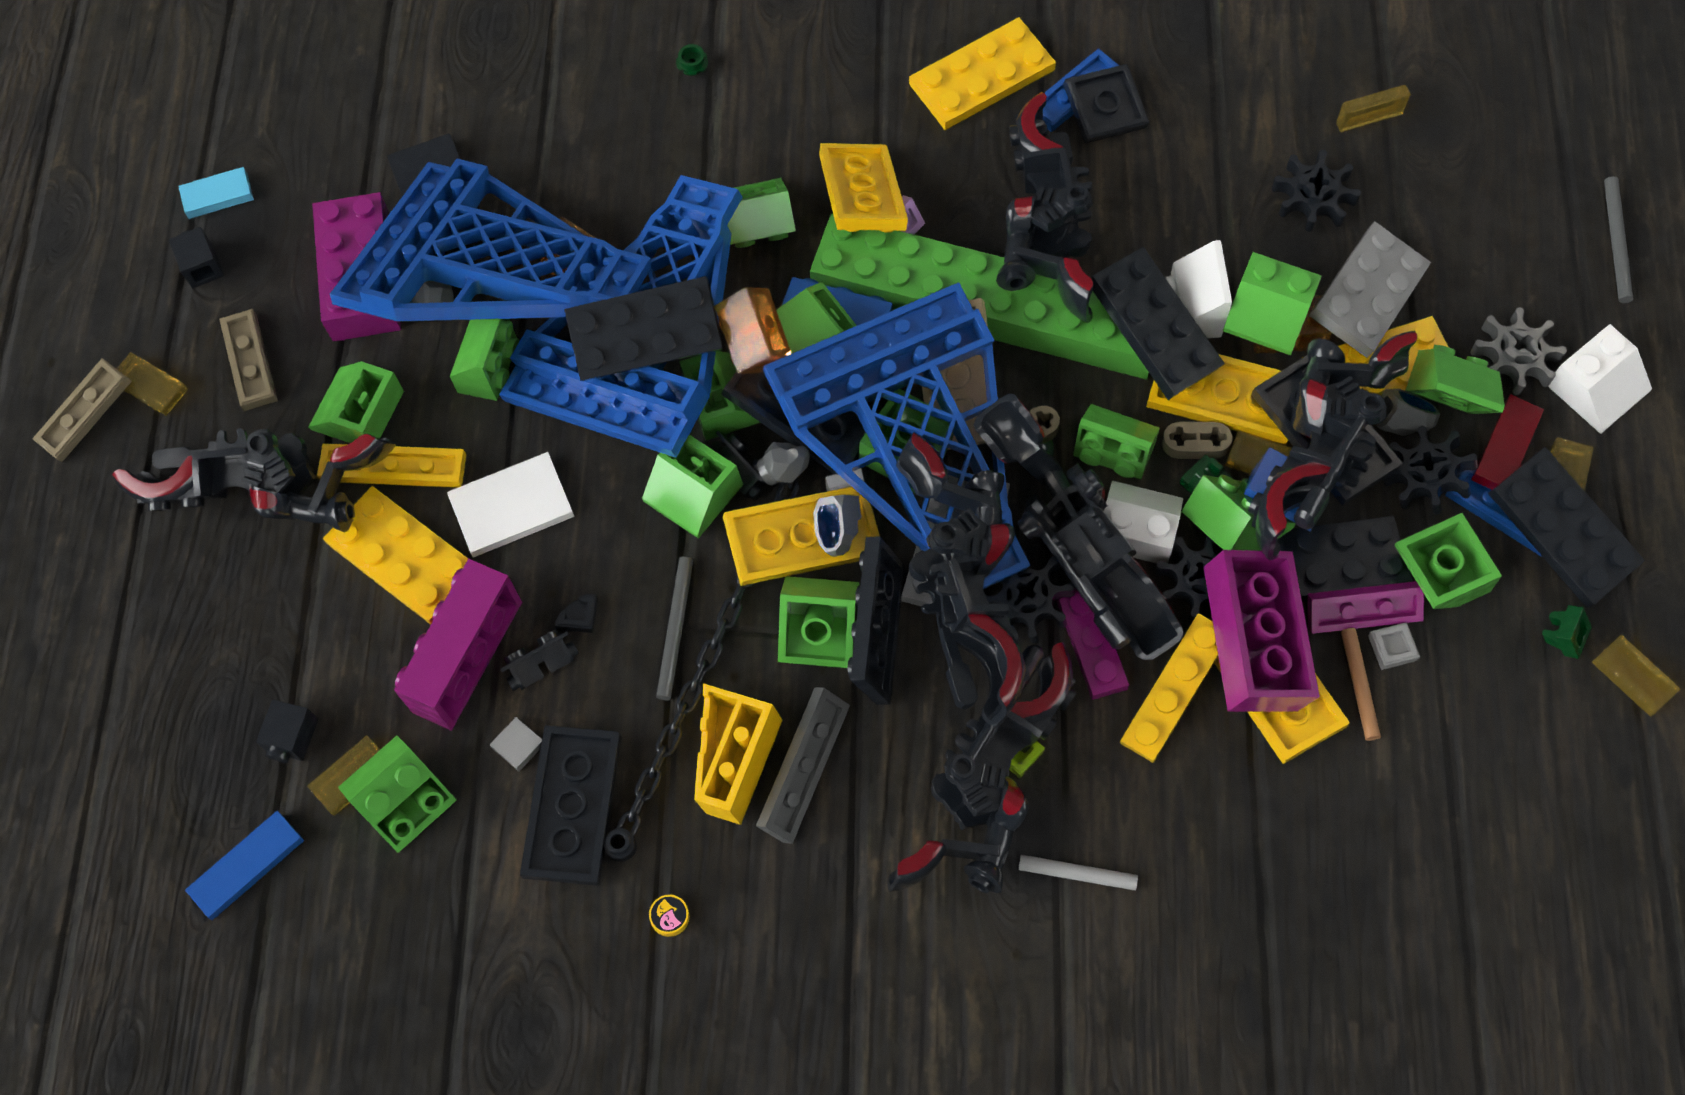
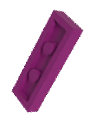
M1416 581L1308 594V629L1312 634L1424 620V593Z
M1075 588L1076 593L1071 598L1063 597L1056 602L1060 613L1066 616V629L1091 699L1094 700L1128 690L1129 683L1116 649H1112L1093 621L1094 613Z

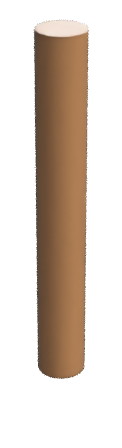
M1348 628L1342 630L1341 635L1365 740H1376L1381 738L1357 631L1355 628Z

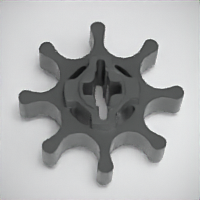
M1520 307L1516 308L1510 318L1512 326H1503L1497 322L1494 316H1488L1482 326V330L1488 333L1493 341L1476 340L1470 351L1472 356H1487L1493 362V366L1489 367L1490 369L1499 371L1500 374L1508 375L1514 383L1512 390L1514 395H1520L1527 384L1525 376L1535 377L1543 387H1548L1556 374L1545 366L1544 361L1549 360L1559 363L1567 352L1566 347L1549 346L1543 339L1554 326L1553 321L1547 320L1540 328H1530L1523 321L1524 309Z

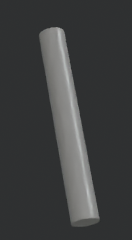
M1026 855L1020 856L1018 869L1020 871L1135 891L1137 888L1138 875Z

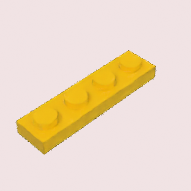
M322 444L317 472L319 480L322 477L327 462L331 459L334 449L348 444ZM395 446L390 454L373 466L361 470L344 471L340 483L461 487L466 453L464 449Z
M1199 613L1197 614L1120 740V744L1152 763L1156 760L1218 657L1213 621Z

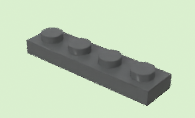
M814 688L756 824L758 828L783 843L793 844L850 707L848 703L825 688Z

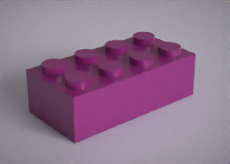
M381 193L312 203L321 322L332 341L400 331V321H393L333 305L330 297L331 291L390 214Z
M1221 551L1203 568L1228 712L1299 711L1318 699L1320 695L1293 551H1280L1279 556L1271 561L1265 557L1262 551Z
M469 558L463 569L460 568L456 571L451 581L449 594L445 601L442 600L437 604L433 612L432 624L428 631L422 633L417 639L414 647L415 654L408 666L402 667L395 680L396 687L394 691L413 714L452 731L522 604L508 575Z

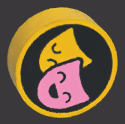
M664 895L656 899L651 905L649 919L653 929L658 934L672 937L680 934L687 927L689 911L686 903L678 896Z

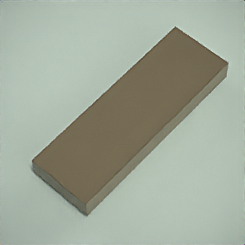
M250 309L220 318L240 407L243 411H247L278 401L255 311Z
M101 358L32 439L53 457L63 462L132 381Z

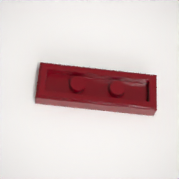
M1510 394L1505 401L1503 413H1500L1479 460L1478 468L1475 470L1471 480L1492 490L1519 468L1544 409Z

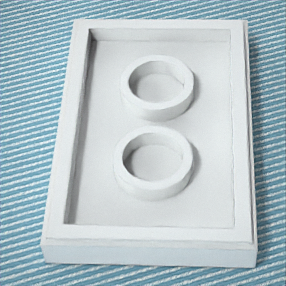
M548 452L447 492L472 557L575 517Z

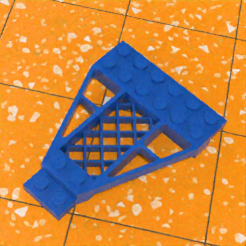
M456 159L451 167L428 162L331 291L330 297L333 305L393 321L566 317L564 310L566 308L637 292L651 269V258L619 250L604 240L583 235L491 176L486 165ZM491 193L515 208L516 211L511 217L476 208L485 195ZM527 218H530V219H532L533 221L537 222L538 224L532 223V222H528V221H525V220H526ZM489 238H495L497 240L490 241ZM481 240L484 243L467 249L465 247L467 244ZM521 246H527L530 248L522 249ZM454 248H459L460 250L451 254L444 255L446 251ZM514 248L515 250L513 253L500 257L497 255V253ZM553 254H558L562 256L555 258ZM487 256H491L492 258L490 260L477 264H474L473 260H477ZM545 256L547 258V261L531 265L529 262ZM519 264H523L524 268L517 269L508 273L506 271V268H510ZM552 272H555V274L557 275L555 277L548 278L540 281L538 278L540 276ZM426 281H435L462 288L453 302L410 303ZM477 294H485L508 300L471 302Z
M680 175L665 203L650 216L641 234L623 250L651 258V269L647 274L650 281L641 285L637 292L683 282V279L687 277V280L707 276L709 284H711V293L718 324L720 325L732 236L727 225L743 198L738 189ZM661 247L666 248V253L653 258L657 249ZM689 255L695 256L696 260L678 268L676 261ZM671 264L673 271L656 278L654 271ZM566 317L549 318L535 332L528 329L525 331L510 357L516 366L499 394L505 402L677 458L710 397L716 351L702 354L698 381L662 371L667 362L580 381L572 343L554 338L567 325Z
M959 282L764 365L763 372L794 434L923 551L930 549L926 538L932 529L927 521L935 524L950 521L954 507L949 506L945 518L925 511L929 498H924L920 508L910 489L913 488L896 466L897 461L894 455L899 457L903 450L892 445L897 430L911 435L913 432H916L927 441L941 445L939 454L942 460L946 448L964 454L965 460L961 470L946 465L948 475L958 478L956 484L958 486H962L963 480L969 482L975 474L990 470L965 421L978 416L998 400L992 346L994 338L979 309L973 310ZM980 355L983 358L987 402L961 413L940 371L973 356ZM913 383L932 390L933 393L928 405L908 398ZM907 386L904 396L893 393ZM880 397L901 404L896 420L876 413ZM935 399L937 400L941 410L933 407ZM875 400L872 409H870L868 402ZM905 406L925 413L920 429L900 422ZM848 411H853L857 414L875 452L845 465L807 429ZM930 415L948 422L949 426L945 438L925 431ZM878 423L892 427L888 443ZM952 432L956 437L958 443L949 440ZM992 451L994 472L1004 475L1003 488L999 494L1002 523H1008L1013 526L1012 512L1008 506L1004 463ZM873 462L880 463L910 522L903 518L853 471ZM968 465H970L974 475L966 473ZM1016 536L1001 561L990 575L984 578L983 589L1030 566Z

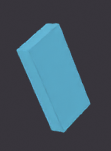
M244 167L178 186L184 212L188 219L254 200L248 174Z

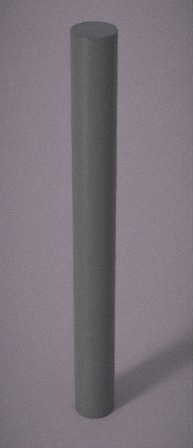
M1613 176L1604 180L1618 301L1620 303H1629L1634 298L1619 179Z
M680 557L678 562L656 698L660 700H671L694 561L689 557Z

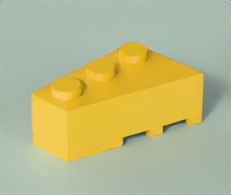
M703 683L704 709L703 718L700 720L702 735L701 748L697 759L694 800L706 814L741 825L783 720L773 704Z

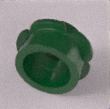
M685 45L678 53L676 66L679 70H683L685 75L695 76L706 70L708 66L707 54L698 45Z

